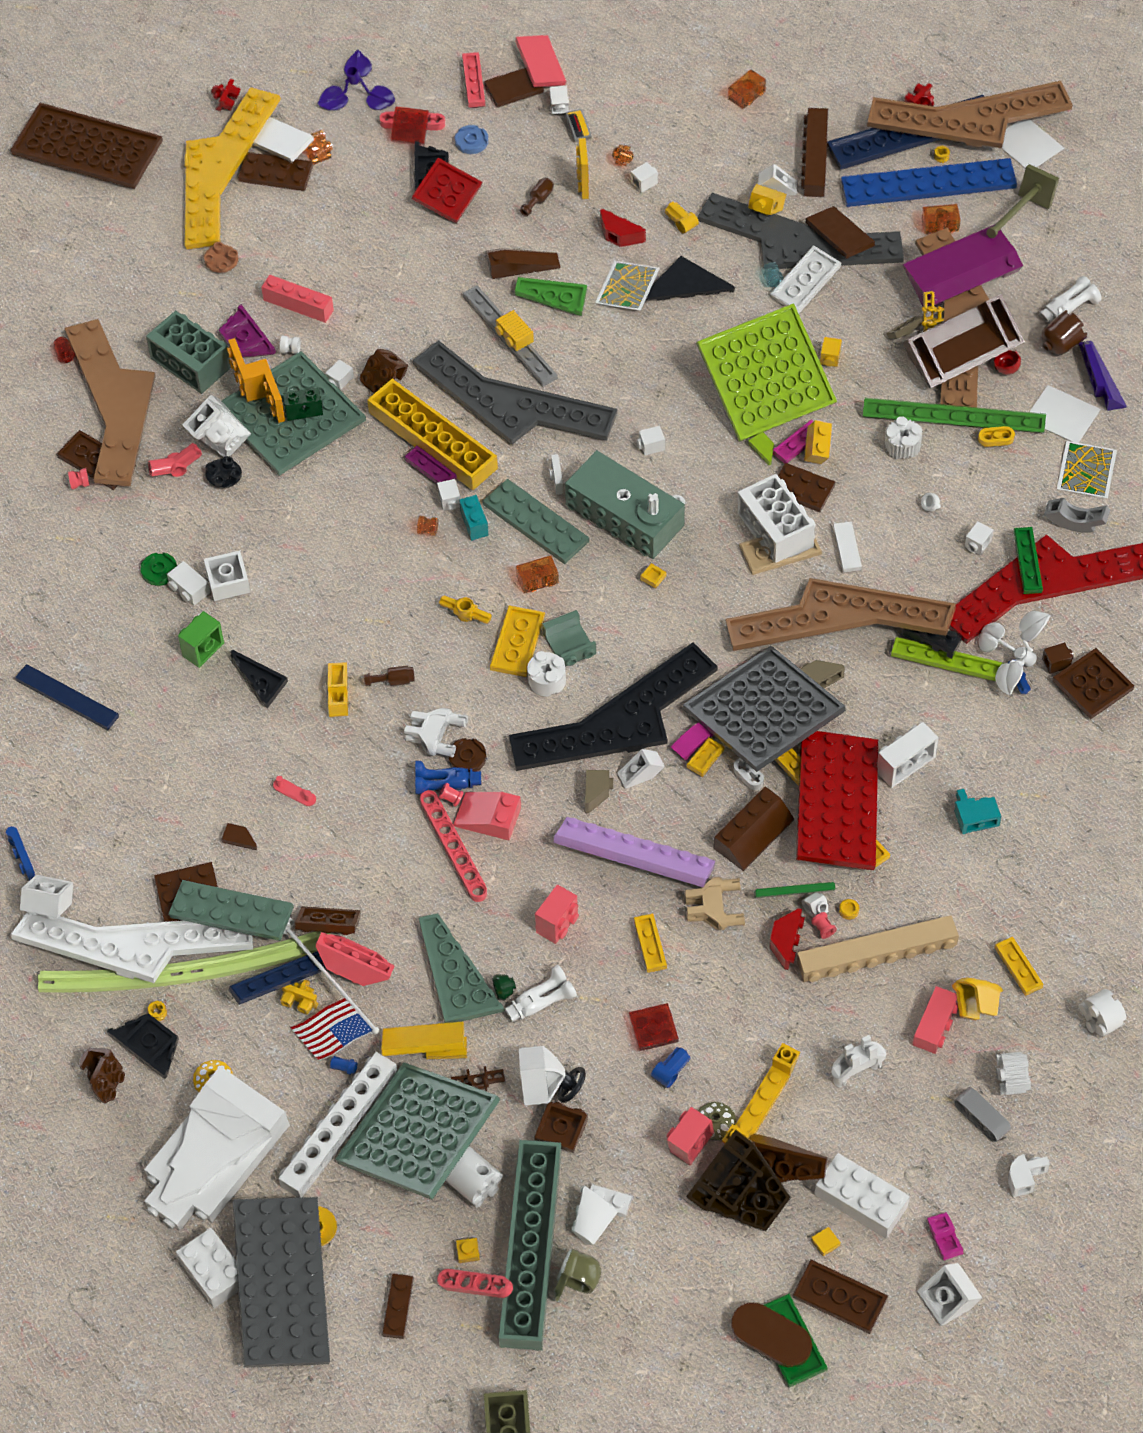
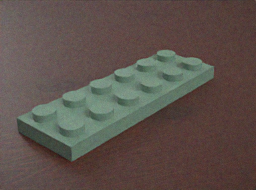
M508 478L483 500V505L563 564H566L589 543L587 535Z
M182 880L169 911V916L178 920L281 941L294 906L286 901Z

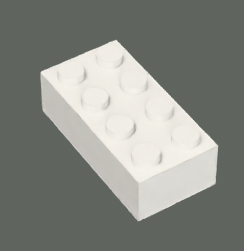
M837 1153L826 1169L825 1178L820 1179L815 1187V1196L886 1239L907 1209L910 1196L839 1153Z

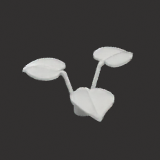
M1031 611L1022 618L1019 629L1022 631L1020 638L1025 647L1017 649L1001 640L1005 634V629L1001 624L992 622L982 629L978 640L979 648L982 651L992 652L1000 643L1015 652L1016 660H1011L1009 664H1002L998 668L995 677L998 687L1007 695L1011 696L1013 689L1021 679L1023 666L1031 667L1035 664L1037 656L1032 652L1033 649L1030 648L1027 642L1035 639L1042 631L1051 616L1048 613Z

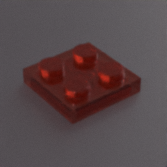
M395 106L391 141L411 144L417 141L420 142V145H425L429 110Z
M668 1003L629 1012L630 1022L639 1051L679 1042Z

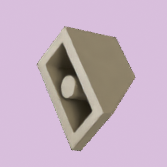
M815 660L812 663H806L801 670L825 689L844 678L845 667L842 664Z
M586 770L585 813H590L609 797V789H613V778H610L609 770Z

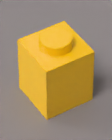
M824 337L820 357L821 365L838 367L842 339Z

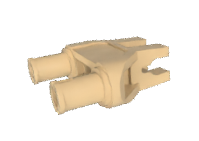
M714 877L702 888L685 890L686 905L702 904L701 906L687 907L688 922L704 921L718 930H725L727 926H745L744 913H724L722 900L723 891H741L740 878L722 880L720 877Z

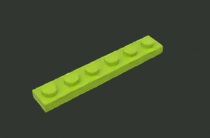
M899 637L895 638L891 652L892 657L995 682L996 672L1004 664L957 651L951 659L947 657L946 652L933 650L932 645L920 644Z

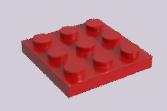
M437 158L413 194L412 200L457 224L483 182Z

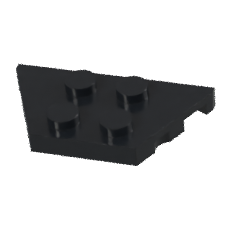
M414 141L415 191L437 158L449 163V152L438 150L432 146L427 148L421 146L420 142Z
M149 1013L140 1016L136 1020L125 1022V1025L114 1030L110 1028L107 1031L111 1038L164 1079L167 1078L179 1041L175 1033Z

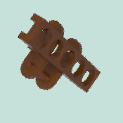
M483 1066V1074L470 1075L469 1069H466L467 1075L451 1077L453 1080H459L472 1087L485 1089V1091L489 1088V1084L505 1082L503 1069L487 1071L486 1066ZM496 1074L502 1075V1077L494 1078ZM476 1077H480L482 1081L480 1083L474 1082V1079Z

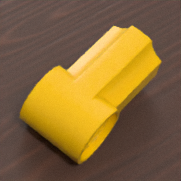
M677 202L669 203L665 209V214L676 223L678 230L682 234L699 225L696 215L693 212L688 213Z

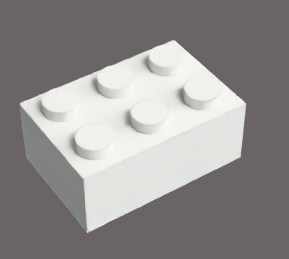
M924 722L918 726L914 725L908 733L898 736L892 744L880 749L877 762L878 775L890 788H893L936 757L939 737Z
M212 1228L176 1251L179 1262L214 1309L238 1293L237 1261Z

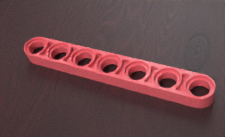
M432 790L423 792L420 796L421 806L470 898L475 902L485 900L487 897L486 885L440 799ZM426 797H433L434 801L428 804L424 802V799ZM434 812H441L443 814L438 819L432 817ZM449 827L451 831L443 834L440 832V829ZM451 842L459 844L456 849H450L448 845ZM464 857L467 859V862L461 865L456 860ZM467 873L475 874V878L472 880H467L464 876ZM481 888L484 892L477 896L473 894V890Z

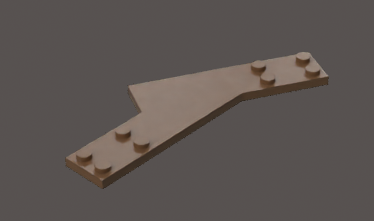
M99 319L64 328L65 334L106 427L95 471L94 483L131 487L156 377L155 372L120 369Z

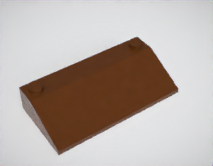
M1002 294L946 322L903 342V345L910 360L931 389L1024 343V340Z

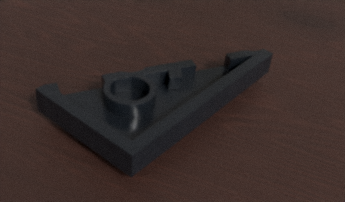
M232 649L230 652L231 658L264 706L268 708L287 684L288 678Z

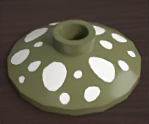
M707 1103L698 1110L712 1120L714 1134L710 1140H722L731 1125H736L735 1113L724 1103ZM713 1116H718L719 1119H718V1120H713L712 1117H713Z

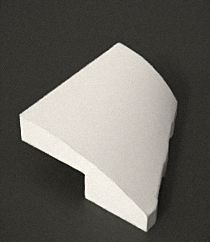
M582 1186L580 1192H582L580 1205L576 1207V1219L573 1222L571 1231L585 1245H594L617 1214V1211L591 1189Z

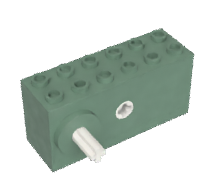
M598 450L565 483L566 505L569 509L580 513L585 519L596 523L599 528H604L614 537L620 538L628 546L636 548L644 556L652 559L663 550L685 525L684 503Z

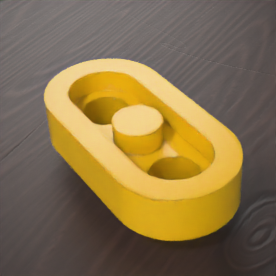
M1008 426L984 428L979 432L978 441L985 447L1010 445L1014 441L1015 432Z

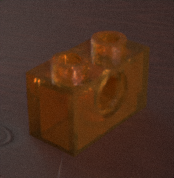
M750 69L728 87V100L744 109L765 93L766 79Z
M957 204L923 207L922 223L925 234H932L946 228L950 232L959 231L961 219Z
M551 555L516 566V577L523 593L534 592L559 583L558 570Z

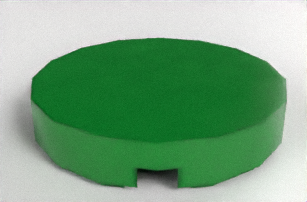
M152 553L141 563L142 578L150 585H166L169 582L167 574L177 567V562L168 553Z

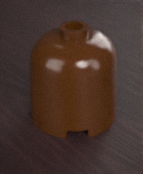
M1067 310L1063 311L1042 330L1041 337L1044 349L1055 355L1067 353L1087 338V332L1084 333L1082 330L1084 324L1074 313L1068 314Z

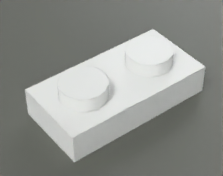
M591 1185L590 1189L617 1211L616 1215L626 1218L632 1196Z

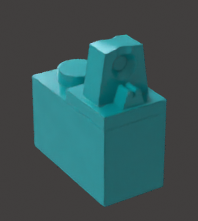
M965 789L956 791L957 801H954V813L962 834L1000 826L1002 816L995 797H983L976 801L975 797H967Z

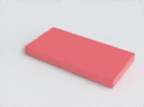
M548 35L516 37L515 42L533 87L564 86L566 84V79Z

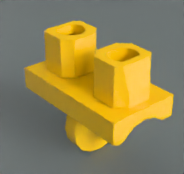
M305 979L302 984L295 982L294 986L288 985L282 988L283 994L280 1001L281 1005L291 1008L293 1002L297 1001L299 1002L298 1011L308 1015L312 1008H317L319 1003L317 1002V995L313 994L314 989L309 987V980Z

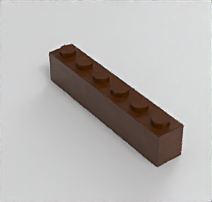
M808 108V114H804V125H807V127L803 128V138H806V140H803L802 150H806V153H802V163H805V166H802L801 176H805V179H801V189H804V197H824L828 108Z

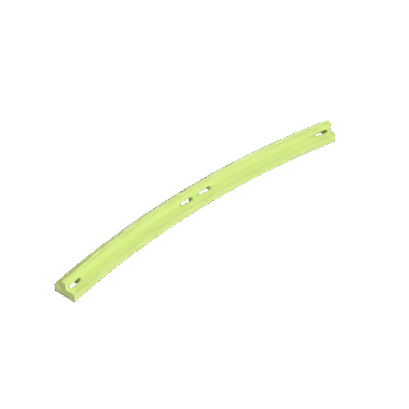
M315 931L299 936L298 939L311 953L317 951L315 945L321 932ZM292 938L253 948V950L167 964L155 983L135 977L130 979L117 975L116 971L109 969L40 971L38 975V991L60 993L100 992L169 986L262 969L296 960L307 954ZM203 969L202 972L191 973V970ZM183 972V975L171 976V973ZM45 981H55L54 984H49V983H44V982H45Z

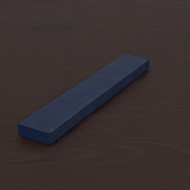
M28 664L15 677L17 682L106 730H109L119 718L117 712Z
M318 951L311 953L327 970ZM306 955L230 985L229 991L240 1005L322 971Z

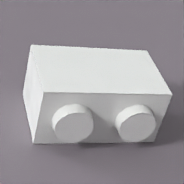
M184 561L167 574L168 586L171 590L177 591L185 602L189 601L193 606L211 593L209 582Z

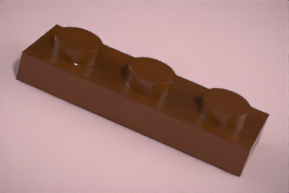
M392 1274L382 1333L383 1337L404 1339L414 1282L413 1276Z

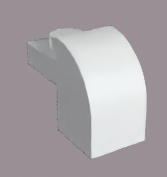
M567 86L550 87L552 114L569 112Z
M1025 1154L1013 1161L1008 1176V1184L1013 1197L1033 1193L1035 1187L1033 1176L1048 1172L1050 1163L1047 1157H1033L1027 1161Z

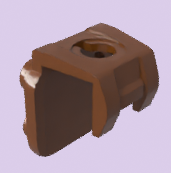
M377 349L374 355L368 358L360 375V382L375 394L392 378L394 380L397 378L401 381L407 372L408 364L390 350Z
M88 1048L80 1058L79 1067L81 1070H84L85 1067L88 1069L87 1078L90 1080L92 1090L100 1102L107 1103L113 1101L116 1097L117 1085L125 1079V1072L122 1071L123 1066L110 1049Z

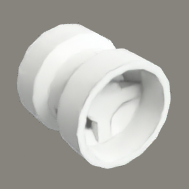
M281 336L280 353L286 354L291 352L292 354H297L300 352V337L289 338L288 336Z

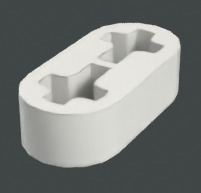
M741 758L734 762L733 770L735 775L749 789L759 790L763 787L764 776L760 771L756 772ZM739 766H746V771L743 768L739 769Z

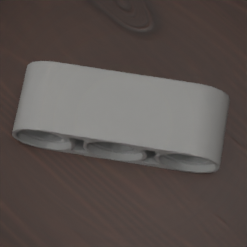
M968 1087L954 1099L956 1108L992 1142H997L1011 1129V1125L1006 1118L972 1087Z

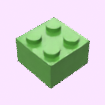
M204 611L199 616H195L192 622L186 628H183L178 635L182 656L198 668L224 644L220 622Z

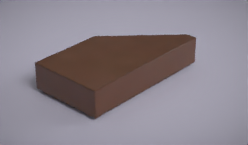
M227 823L221 839L222 843L257 850V844L246 827Z

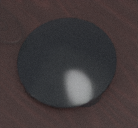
M225 456L208 463L205 475L208 482L213 486L228 488L239 482L242 470L240 465L233 461L232 457Z

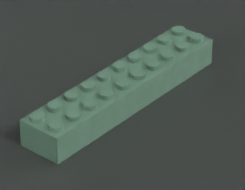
M519 1140L505 1277L512 1283L513 1290L508 1297L503 1298L499 1331L500 1348L543 1351L562 1155L561 1143Z

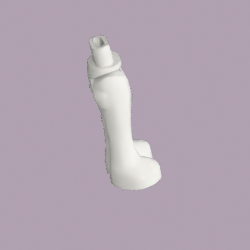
M1081 276L1076 280L1074 286L1054 298L1039 314L1048 323L1065 310L1068 311V314L1085 301L1089 300L1091 303L1097 304L1102 299L1101 294L1095 284H1091L1087 277Z
M556 965L552 968L551 977L547 981L522 993L515 1001H511V1005L504 1009L513 1022L518 1018L522 1020L524 1016L534 1015L559 1000L573 999L577 997V993L571 982L567 981L562 968ZM561 986L560 988L556 989L554 992L550 993L549 995L544 996V997H540V996L543 995L544 993H547L548 991H551V990H553V989H555V988Z

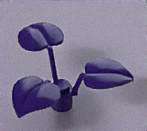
M357 49L350 56L344 68L347 76L344 90L339 86L326 88L321 94L318 105L326 110H339L345 107L348 103V97L345 94L347 93L349 83L357 85L360 82L369 94L366 102L373 110H382L393 105L395 96L389 88L382 85L375 86L372 92L367 88L361 77H365L371 72L372 64Z

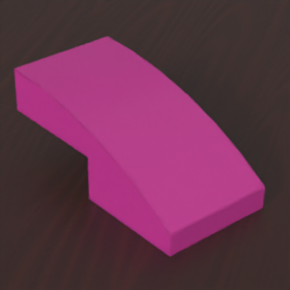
M698 722L686 731L671 748L686 761L713 734Z
M945 1212L927 1218L931 1233L943 1260L962 1255L963 1248L955 1234V1227L948 1213Z

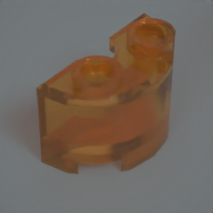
M323 129L311 133L310 135L313 136L314 140L305 150L310 161H313V165L332 158L330 151L333 150L330 141H326Z

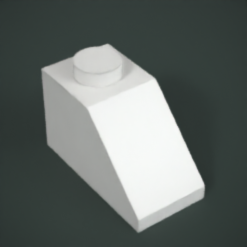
M775 164L759 173V185L791 196L797 194V180Z
M641 749L617 774L624 787L630 788L653 779L665 766L656 751Z

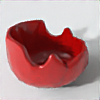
M1008 350L995 357L994 366L1001 374H1014L1021 366V356H1019L1016 350Z

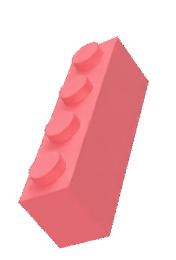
M269 275L261 287L264 301L324 323L327 322L334 311L331 296L273 275Z

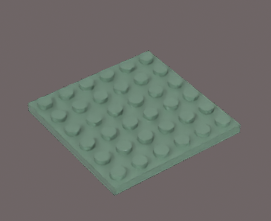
M302 351L271 369L282 398L284 422L278 423L276 416H272L270 411L271 405L267 403L265 397L247 402L245 395L241 396L240 390L222 400L230 412L251 433L245 441L279 476L366 421V416L334 383L329 382L330 379ZM319 387L323 415L287 421L283 393Z
M403 1062L336 1157V1161L340 1165L433 1200L500 1099L495 1094Z

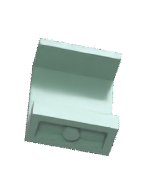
M577 610L543 623V635L554 654L564 659L565 667L572 666L583 659H589L596 654V642H590L580 624V615Z

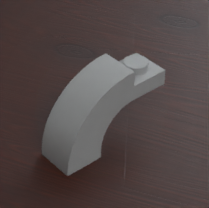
M1065 498L1048 501L1044 515L1051 522L1062 528L1076 532H1094L1096 526L1107 523L1110 509L1107 505L1089 509L1079 508L1070 504Z

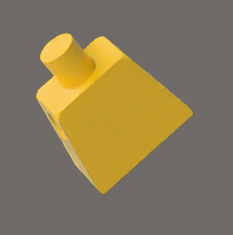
M756 184L752 190L748 208L767 215L775 214L783 210L787 194Z

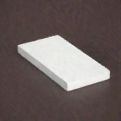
M269 117L254 140L253 145L293 162L314 138L304 131Z
M813 245L770 293V297L785 307L794 303L798 313H800L841 267V262Z

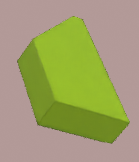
M761 432L748 440V444L768 465H771L774 443L764 432Z

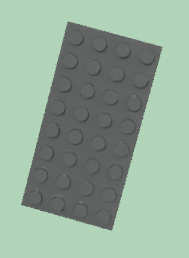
M318 1198L234 1199L233 1215L243 1368L329 1364L330 1352Z

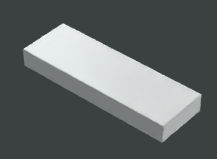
M852 522L833 524L843 573L861 571L862 565Z

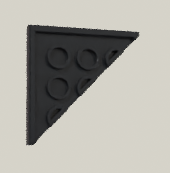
M680 256L652 285L646 300L657 299V301L669 300L672 297L687 298L695 297L698 294H720V292L730 291L731 293L735 291V286L685 257Z

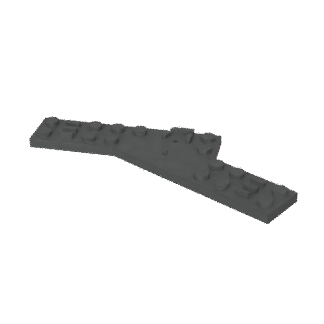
M715 193L710 194L698 215L699 222L760 242L764 270L794 268L813 245L841 262V266L903 263L904 261L900 231L866 233L875 241V246L846 259L810 226L777 214L767 215L749 209L747 204Z
M439 340L413 359L414 366L486 423L490 430L502 436L511 445L538 424L607 441L618 413L616 408L486 378Z

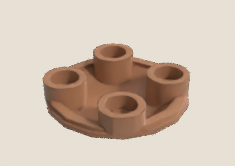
M215 242L206 251L204 263L207 268L217 273L230 271L238 263V251L222 242Z

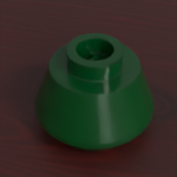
M495 974L492 978L495 993L499 1000L505 1001L514 994L513 990L516 989L513 977L509 978L508 975Z

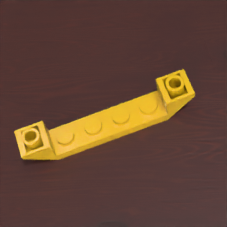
M784 1043L781 1044L772 1059L770 1070L736 1125L732 1124L722 1139V1143L725 1144L735 1130H738L747 1138L757 1133L790 1079L800 1051Z

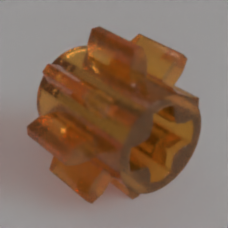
M619 144V147L613 150L612 157L616 160L615 164L627 166V164L632 162L634 155L630 151V146Z

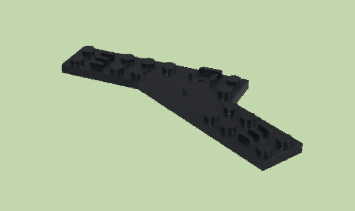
M692 642L582 721L510 734L509 741L516 771L625 751L628 753L636 752L647 747L668 744L660 711L718 671V666Z

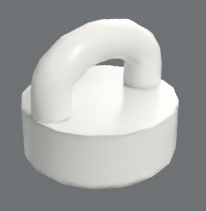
M934 493L924 494L921 499L922 508L926 511L940 509L938 495Z

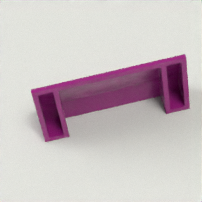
M987 227L904 263L905 272L922 307L923 292L933 291L934 307H938L945 300L1001 276L1005 278L1017 273L1023 267L1017 251L1001 229L995 238H990L987 235V230L990 227ZM931 294L927 295V300L931 298Z

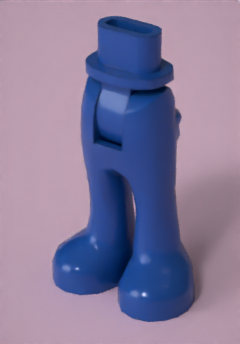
M417 760L415 761V793L422 794L427 790H440L445 783H448L455 790L473 788V785H481V771L470 769L469 772L468 769L459 767L427 769L422 761Z

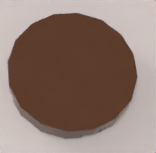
M462 738L452 744L456 746L454 757L448 756L452 768H466L470 772V769L479 771L485 765L487 759L486 749L477 739Z

